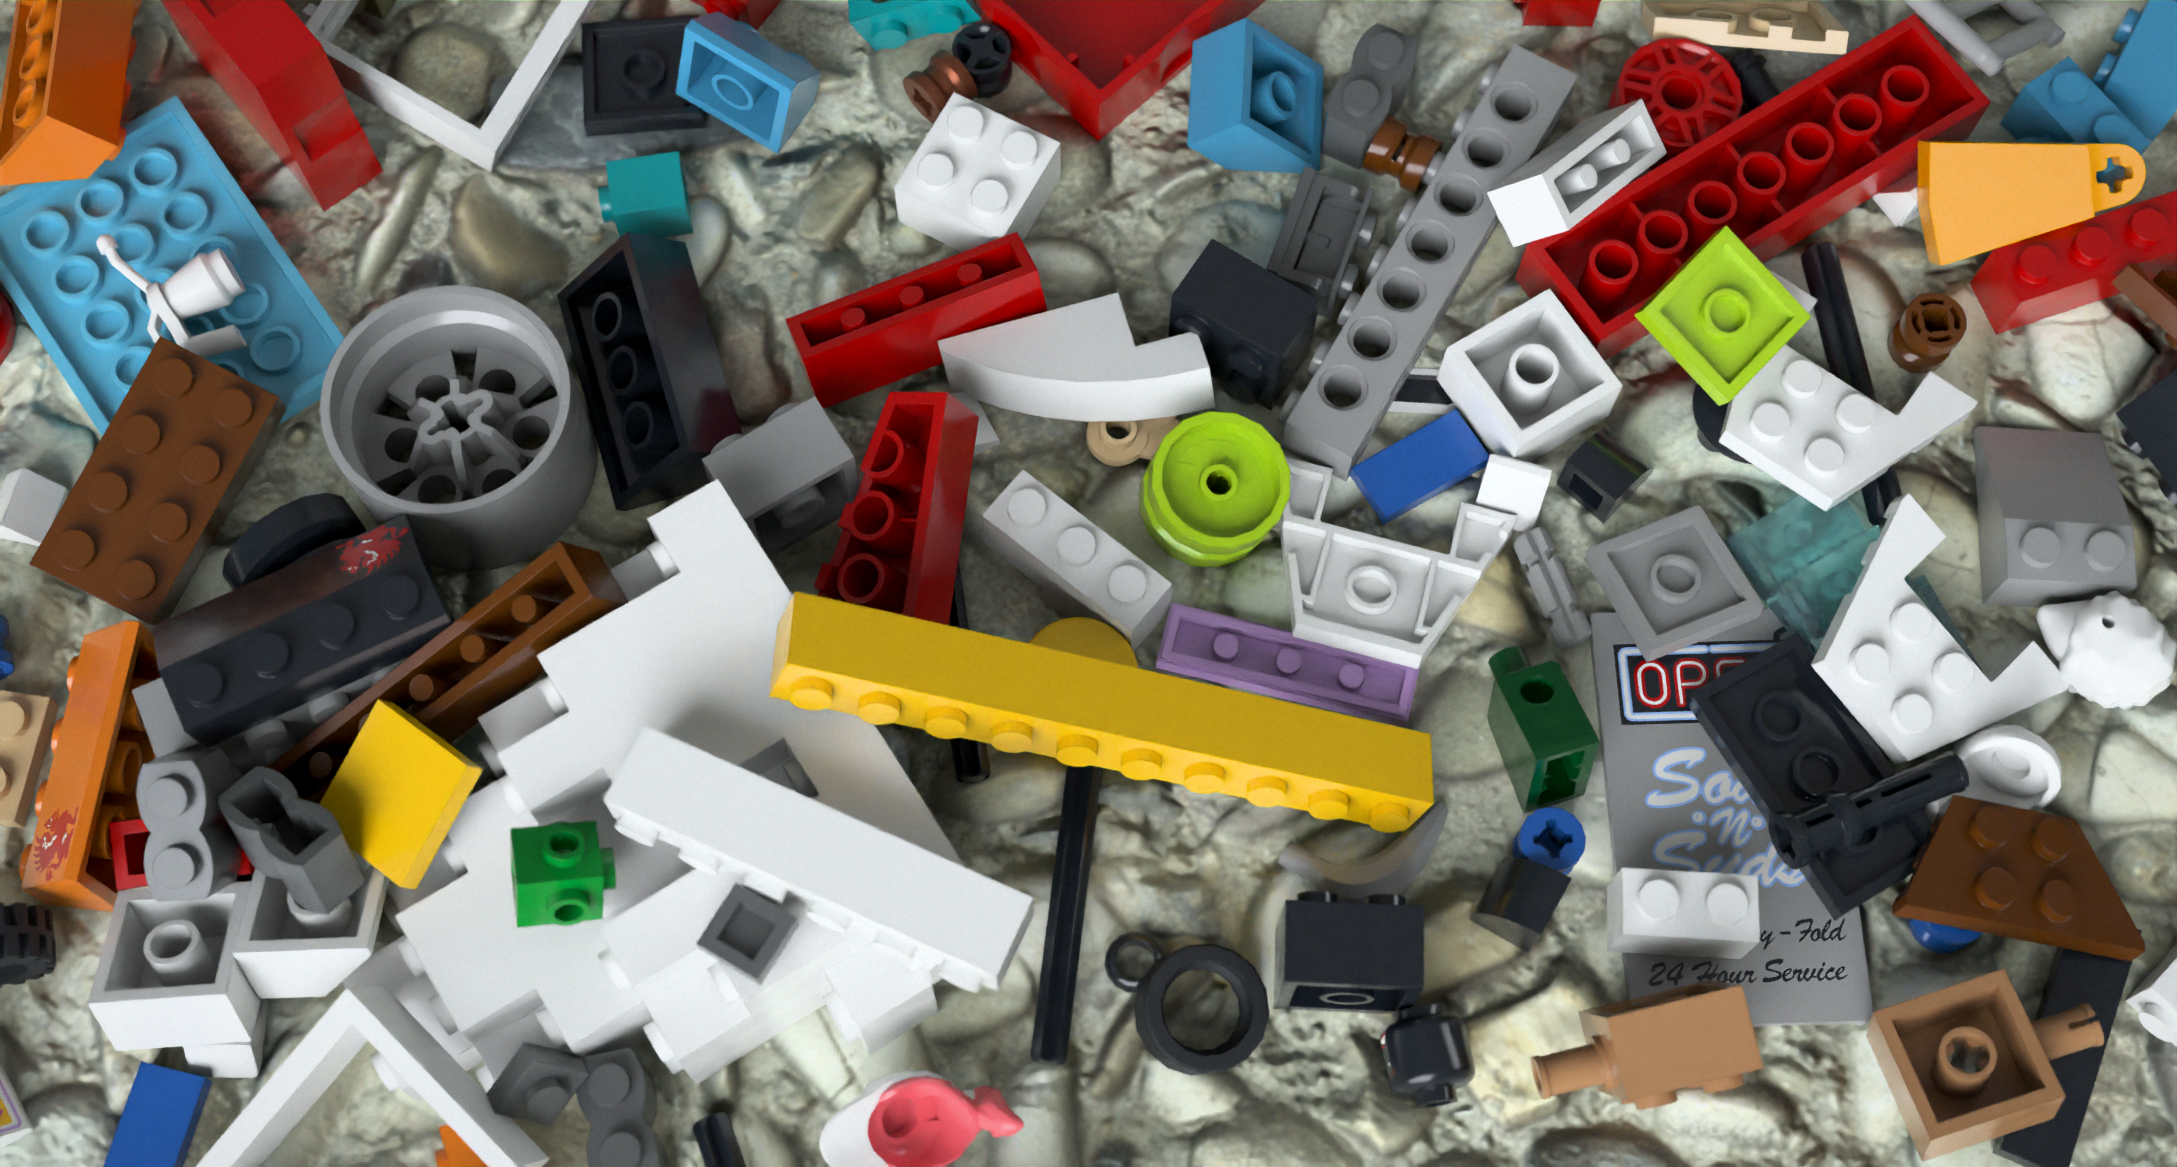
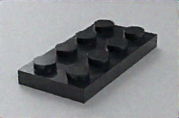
M1797 632L1691 692L1685 700L1767 822L1769 816L1777 811L1786 810L1793 813L1817 803L1818 796L1828 790H1839L1848 794L1896 773L1868 732L1811 666L1814 655ZM1921 808L1915 809L1908 814L1898 816L1865 830L1863 838L1853 847L1842 849L1835 846L1811 856L1810 863L1800 868V871L1835 921L1911 876L1915 870L1911 866L1920 848L1931 837L1930 827L1932 824Z

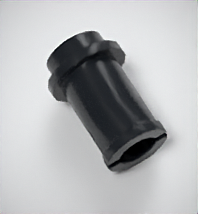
M1746 49L1728 61L1740 80L1742 100L1749 111L1754 110L1782 93L1764 67L1767 62L1764 55H1756L1752 49Z

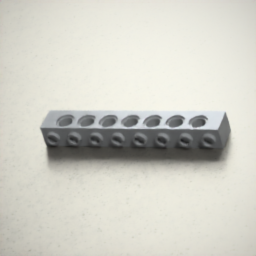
M1516 44L1513 45L1502 64L1495 60L1491 62L1477 90V93L1483 95L1475 109L1466 105L1454 124L1450 138L1456 141L1449 153L1445 154L1438 151L1432 159L1422 181L1428 187L1420 201L1410 197L1403 207L1394 227V230L1400 232L1392 247L1382 244L1375 253L1366 272V277L1372 280L1365 292L1361 295L1353 291L1346 301L1337 320V324L1343 328L1336 340L1332 343L1324 339L1314 354L1308 368V373L1314 376L1304 392L1295 388L1286 400L1278 418L1279 422L1285 424L1281 448L1309 463L1333 469L1332 475L1345 482L1347 481L1352 467L1359 461L1500 222L1487 192L1542 151L1568 107L1579 75ZM1500 114H1510L1519 121L1506 120ZM1483 159L1492 166L1482 167L1475 164L1472 160ZM1456 205L1465 210L1466 213H1452L1443 206ZM1428 251L1436 255L1438 260L1426 261L1417 257L1414 252ZM1388 298H1400L1408 302L1411 307L1397 309L1390 306L1385 300ZM1362 345H1370L1380 350L1383 355L1376 358L1366 357L1360 354L1356 348ZM1334 393L1344 394L1351 398L1354 404L1348 407H1338L1330 403L1326 396Z

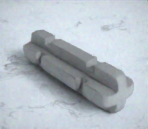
M1539 527L1520 534L1514 542V549L1521 565L1529 567V572L1526 573V576L1545 618L1553 620V625L1549 628L1557 645L1562 649H1566L1585 642L1589 639L1592 628L1584 611L1576 609V604L1579 603L1578 597L1560 558L1552 556L1551 551L1555 550V546L1548 531Z

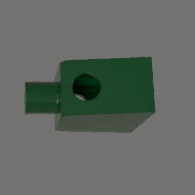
M1511 646L1498 651L1488 661L1495 680L1487 718L1523 813L1526 814L1585 795L1599 739L1559 663L1547 661L1532 666L1522 646Z

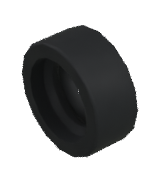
M1208 943L1187 945L1155 961L1140 981L1134 1002L1136 1030L1147 1051L1166 1068L1193 1076L1227 1071L1248 1059L1264 1037L1269 1018V1006L1266 987L1255 967L1235 950ZM1204 969L1219 974L1230 983L1238 998L1240 1014L1236 1029L1226 1042L1214 1049L1196 1050L1184 1046L1171 1035L1164 1022L1162 1005L1166 991L1176 977L1190 970Z

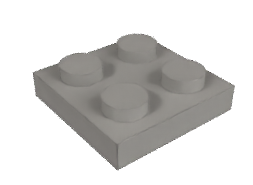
M1700 504L1590 546L1585 557L1586 563L1646 662L1759 618L1764 608V604Z

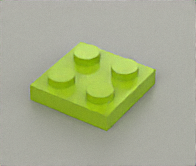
M1727 225L1716 230L1634 314L1641 324L1718 406L1729 403L1812 317Z

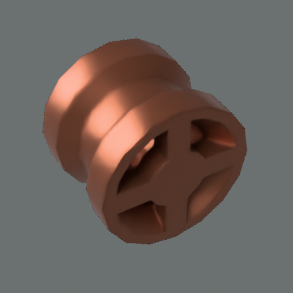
M940 49L930 57L929 66L922 72L913 71L903 79V87L912 104L932 124L935 123L954 92L970 100H973L978 95L976 84L968 70L953 54L943 49Z

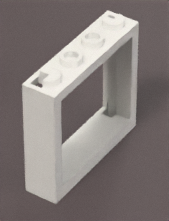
M322 0L318 7L309 3L302 12L301 21L321 43L342 87L487 171L492 172L580 31L581 23H585L598 0L560 1L480 129L332 44V41L359 0Z
M383 984L347 988L196 1167H261L368 1040L489 1167H542L549 1157L509 1116L496 1114L483 1088Z

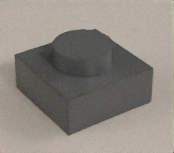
M735 883L696 944L702 952L761 986L799 927L797 918Z
M524 1042L486 1095L496 1114L552 1125L587 1078L589 1072L581 1056Z

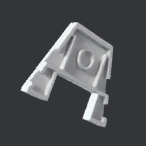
M1770 270L1771 274L1810 314L1818 300ZM1786 343L1729 402L1719 442L1826 512L1886 473L1890 466L1911 452L1916 453L1931 443L1937 435L1952 425L1955 427L1966 420L1978 401L1929 371L1900 414L1895 415L1793 350Z
M1285 457L1290 468V497L1279 520L1292 637L1419 669L1509 540L1517 516L1461 502L1448 554L1321 522L1320 518L1333 469Z
M1910 493L1895 498L1889 504L1883 516L1887 521L1877 541L1870 543L1861 561L1864 568L1852 592L1844 596L1811 663L1814 670L1895 765L1911 761L2062 693L2071 686V684L2062 682L2060 671L2035 641L2020 644L1986 677L1911 589L1904 578L1946 536Z

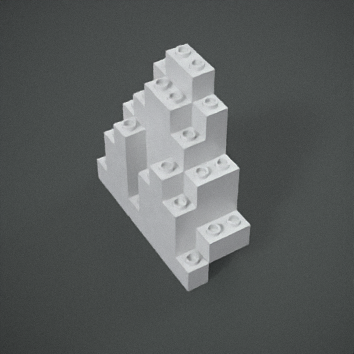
M718 479L647 518L656 541L648 545L647 549L610 569L629 601L628 603L536 655L548 676L477 718L488 736V739L478 744V747L499 780L466 799L416 889L399 887L389 879L387 890L390 896L385 898L383 908L400 935L405 933V935L373 953L370 958L342 981L345 989L383 984L465 1071L484 1061L485 1065L475 1071L486 1093L524 1042L573 1053L583 1058L623 1048H631L648 1038L662 1062L666 1063L673 1075L684 1069L697 1085L824 1005H827L829 1008L828 1011L848 1045L860 1038L869 1054L877 1051L938 1012L933 984L942 979L938 974L941 968L940 965L916 954L911 963L896 959L873 945L876 936L852 925L849 926L847 933H840L827 928L807 915L810 906L785 896L782 904L770 903L797 918L799 927L761 986L702 952L696 943L735 883L743 886L746 878L723 867L720 868L717 875L701 871L689 865L678 856L681 848L659 838L656 839L653 846H647L625 836L615 828L618 820L614 819L603 800L644 724L965 867L875 724L865 722L857 715L829 709L805 710L796 707L790 701L769 697L777 625L792 598V594ZM596 820L600 848H613L616 870V889L605 890L603 893V919L582 921L570 926L550 924L517 928L510 868V828L541 826L559 821L573 823ZM380 1052L370 1057L375 1070L390 1092L400 1087L404 1093L416 1101L423 1098Z

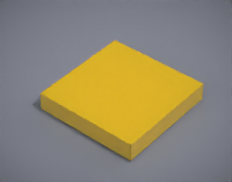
M378 699L319 805L326 808L335 817L351 849L399 887L416 889L483 769L395 703Z

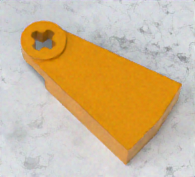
M1918 141L1917 204L1928 261L1942 266L2095 217V212L2127 203L2143 187L2146 177L2144 161L2135 149L2118 143ZM2110 157L2113 165L2124 166L2125 170L2124 177L2114 180V190L2111 191L2108 184L2097 182L2096 180L2097 171L2106 169L2107 158Z

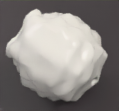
M2117 590L2106 593L2104 596H2095L2092 600L2045 604L2037 610L2036 619L2047 647L2052 653L2045 654L2060 671L2062 682L2071 684L2068 688L2070 693H2079L2088 701L2096 702L2103 708L2119 706L2122 709H2129L2133 705L2145 706L2153 697L2170 686L2177 644L2169 637L2166 627L2157 621L2156 616L2149 612L2146 607L2140 606L2136 599H2128Z

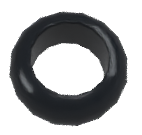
M1129 932L1120 935L1111 942L1105 953L1104 967L1108 978L1117 988L1125 992L1137 993L1141 979H1129L1122 975L1116 965L1118 954L1126 947L1141 946L1150 952L1154 963L1163 958L1165 954L1155 938L1143 932Z

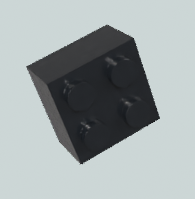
M1212 238L1172 294L1168 338L1188 332L1198 335L1209 364L1211 376L1223 382L1229 393L1238 400L1247 404H1255L1257 402L1271 411L1309 356L1320 300Z
M1326 891L1301 892L1297 894V900H1285L1275 930L1274 1009L1394 1014L1397 1011L1414 1005L1424 989V906L1406 905L1405 897L1394 894L1369 895L1365 897V903L1338 902L1337 894Z

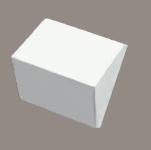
M24 467L6 475L0 491V538L40 546L66 501L69 490Z

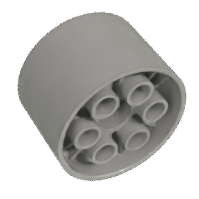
M447 285L410 292L380 306L359 322L344 338L329 363L320 395L321 427L329 452L377 526L406 514L430 565L455 571H485L515 564L533 556L554 542L567 530L583 508L590 494L597 467V443L592 421L557 339L547 325L520 302L504 294L474 286ZM476 362L473 382H470L467 376L459 375L457 365ZM552 385L556 389L558 396L532 407L531 401L547 387ZM503 390L515 391L513 395L498 393ZM441 397L436 403L432 402L434 399ZM396 403L408 411L407 415L410 418V422L387 417L386 415ZM466 425L468 429L459 434L458 430ZM539 435L549 437L546 443L538 449H522L525 443L532 437ZM413 448L408 462H397L403 452ZM487 452L492 454L484 463L473 467V461L482 458ZM399 484L407 487L396 497L384 492ZM442 495H455L454 500L449 504H432L436 498Z

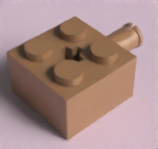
M2005 969L1874 1011L1866 1035L1922 1162L2054 1119L2065 1098V1094L2049 1061L2092 1046L2098 1047L2104 1044V1035L2099 1021L2089 1023L2088 1019L2094 1017L2095 1012L2086 1002L2077 1005L2076 1008L2030 1022ZM1957 1057L1962 1066L1975 1065V1072L1967 1074L1962 1068H1954L1950 1064L1952 1058Z
M1710 980L1578 1011L1586 1045L1543 1056H1531L1533 1078L1541 1099L1545 1100L1554 1095L1597 1085L1598 1091L1619 1098L1622 1104L1635 1103L1638 1110L1674 1103L1678 1101L1676 1090L1685 1087H1702L1704 1093L1734 1089L1745 1085L1743 1073L1764 1068L1743 986Z

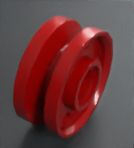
M1686 38L1659 39L1641 46L1625 62L1612 91L1606 111L1639 99L1643 100L1667 151L1663 157L1648 168L1653 170L1737 120L1743 104L1741 84L1730 63L1711 47ZM1667 103L1677 105L1680 109L1673 108Z

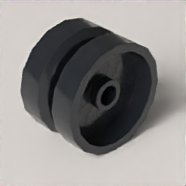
M331 493L304 496L278 507L255 522L238 538L224 559L222 575L232 590H235L367 530L343 496Z

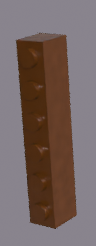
M558 541L267 768L284 775L293 784L301 800L320 804L378 699L395 703L436 735L451 744L479 722L478 717L506 702L545 672L536 655L629 601L598 551Z

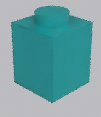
M679 151L606 161L608 185L598 186L600 208L604 223L614 221L619 237L626 232L661 238L693 233L687 181Z

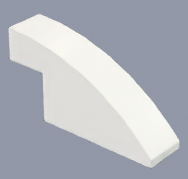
M1118 292L937 341L951 390L956 392L965 391L976 400L1006 410L1044 418L1095 422L1135 421L1171 417L1215 407L1210 368L1199 336L1188 332L1135 346Z

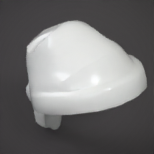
M1993 723L1960 738L1954 745L1952 752L1957 754L1963 761L1969 775V786L1966 787V790L1927 804L1923 812L1932 824L1941 805L1953 795L2033 811L2042 810L2055 799L2061 787V761L2055 749L2037 734L2020 726Z

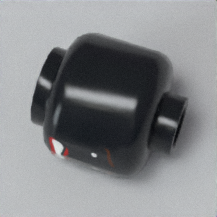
M1444 1004L1419 1005L1402 1009L1392 1014L1394 1023L1385 1028L1380 1035L1388 1082L1392 1091L1399 1096L1416 1097L1417 1107L1420 1109L1439 1107L1457 1102L1456 1089L1464 1087L1475 1077V1065L1464 1020L1458 1015L1446 1013Z

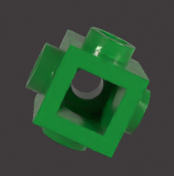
M596 820L573 823L559 821L548 825L510 828V868L517 928L550 924L570 926L582 921L603 919V893L605 890L616 889V870L613 848H600Z

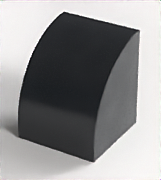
M1602 428L1585 441L1567 459L1556 484L1604 524L1652 474L1653 468L1606 428Z
M1506 858L1500 863L1469 920L1528 953L1542 935L1572 878L1534 861L1522 858Z

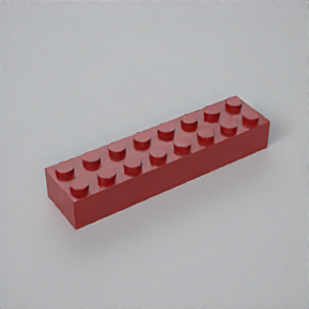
M1914 13L1626 185L1570 230L1529 243L1525 248L1515 280L1530 299L1550 288L1605 361L1650 334L1634 314L1716 230L1727 225L1757 259L1764 264L1917 170L1918 141H1965L1968 139L1991 101Z

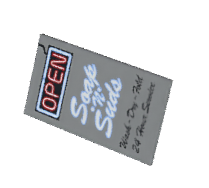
M1803 605L1801 607L1763 608L1759 618L1649 662H1646L1617 612L1598 611L1597 613H1589L1587 619L1592 628L1589 638L1614 877L1622 867L1758 875L1760 942L1741 959L1622 952L1627 999L1710 980L1743 986L1753 1027L1856 1024L1862 1026L1870 1023L1873 1005L1859 907L1834 921L1800 869H1791L1783 862L1772 844L1768 822L1685 702L1691 692L1796 632L1815 657L1823 641L1819 607Z

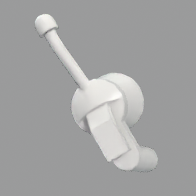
M104 234L97 238L96 244L101 255H106L112 266L146 293L147 303L151 310L147 330L155 344L160 336L163 337L160 331L164 321L177 345L202 358H208L247 346L235 325L191 336L184 324L183 319L232 305L236 296L246 292L237 271L220 248L208 254L198 253L162 284L159 281L151 284L120 258L116 251L119 246L111 235Z

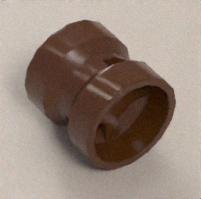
M1388 115L1369 146L1362 168L1378 177L1388 174L1398 180L1400 188L1417 195L1425 184L1422 183L1424 175L1436 153L1442 151L1444 141L1429 133L1419 136L1408 130L1405 121Z
M1933 292L1918 295L1908 304L1901 319L1896 322L1887 338V349L1892 360L1900 368L1910 373L1926 374L1929 371H1935L1943 365L1949 357L1951 350L1962 339L1967 329V317L1962 307L1947 295Z

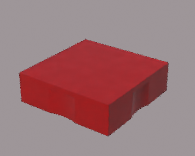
M161 0L190 52L324 212L383 172L363 128L348 103L344 89L321 43L284 0Z
M974 0L982 10V20L974 23L986 22L1002 29L1011 42V60L1100 141L1192 63L1193 41L1247 17L1266 0Z

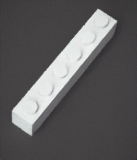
M644 724L603 799L614 819L618 820L615 828L625 836L647 846H653L657 838L681 848L678 856L683 861L706 873L717 875L720 868L723 867L746 878L743 883L746 889L770 902L782 904L785 896L810 906L807 914L810 918L834 931L847 933L849 926L852 925L876 936L873 945L880 951L908 963L913 961L915 954L941 966L938 974L943 979L971 992H978L981 984L996 991L999 990L1034 915L1033 897Z

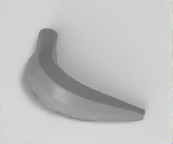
M1436 802L1388 847L1361 861L1343 864L1333 863L1290 841L1282 851L1278 864L1308 880L1317 891L1337 894L1338 902L1365 903V897L1369 895H1398L1420 874L1433 852L1445 825L1448 809L1442 802Z

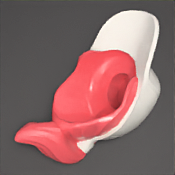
M927 1070L902 1071L891 1073L869 1082L862 1091L861 1096L836 1112L827 1122L821 1133L820 1150L830 1167H944L957 1160L965 1152L981 1129L989 1130L991 1135L997 1138L1016 1134L1024 1127V1123L1019 1116L1010 1110L1006 1099L996 1088L979 1086L973 1090H960L945 1077Z

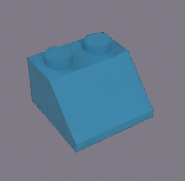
M717 11L691 19L685 27L676 94L776 154H779L813 107L821 72L813 68L801 55L794 52H786L764 39L749 24L734 21Z
M1247 17L1193 41L1187 146L1230 170L1302 174L1306 166L1315 169L1316 172L1320 171L1324 67Z

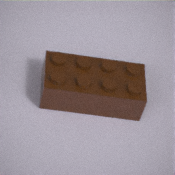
M160 336L29 564L152 626L169 619L287 408L279 396Z

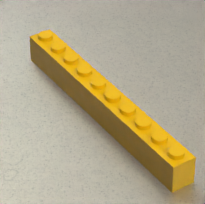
M797 591L794 592L777 625L769 697L790 701L801 709L839 711L857 715L863 721L871 724H900L926 730L928 734L937 738L954 739L961 737L992 744L994 748L1003 752L1019 753L1026 751L1057 758L1058 761L1069 766H1097L1120 771L1124 776L1134 780L1157 779L1184 785L1188 790L1195 793L1208 794L1218 792L1247 798L1250 803L1257 806L1272 807L1279 805L1308 811L1311 816L1318 819L1334 820L1340 818L1368 824L1372 829L1384 833L1405 832L1434 804L1431 734Z

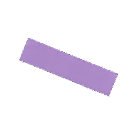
M1171 602L1156 660V668L1403 728L1406 727L1419 673V669L1292 637V631L1173 602Z

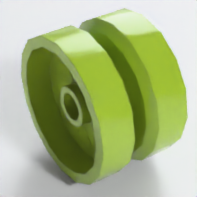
M1208 411L1184 419L1163 438L1140 482L1139 512L1148 535L1167 555L1190 566L1219 568L1245 558L1278 523L1290 497V468L1280 444L1261 424L1237 413ZM1216 489L1221 495L1214 494L1212 491Z

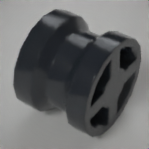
M986 22L973 23L964 27L955 36L952 51L953 55L964 65L973 78L978 92L976 98H991L1002 93L1008 87L1012 78L1011 42L1007 34L998 26ZM992 62V66L977 68L980 63Z

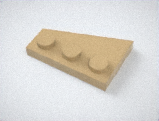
M1643 0L1641 24L1653 40L1686 38L1709 45L1846 55L1849 31L1819 0Z

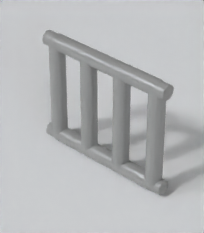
M1903 0L1988 77L1997 74L2007 59L2040 43L2046 44L2049 48L2058 45L2064 39L2066 33L2032 0H1947L1945 2L1941 0ZM1999 4L2023 25L1986 42L1963 19Z

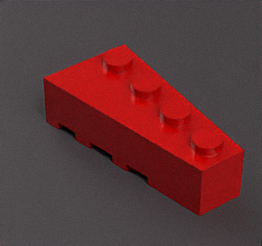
M889 392L860 466V470L865 473L854 501L852 504L846 502L837 526L843 530L830 564L822 563L813 588L819 590L817 596L949 625L979 421L978 415L950 393Z

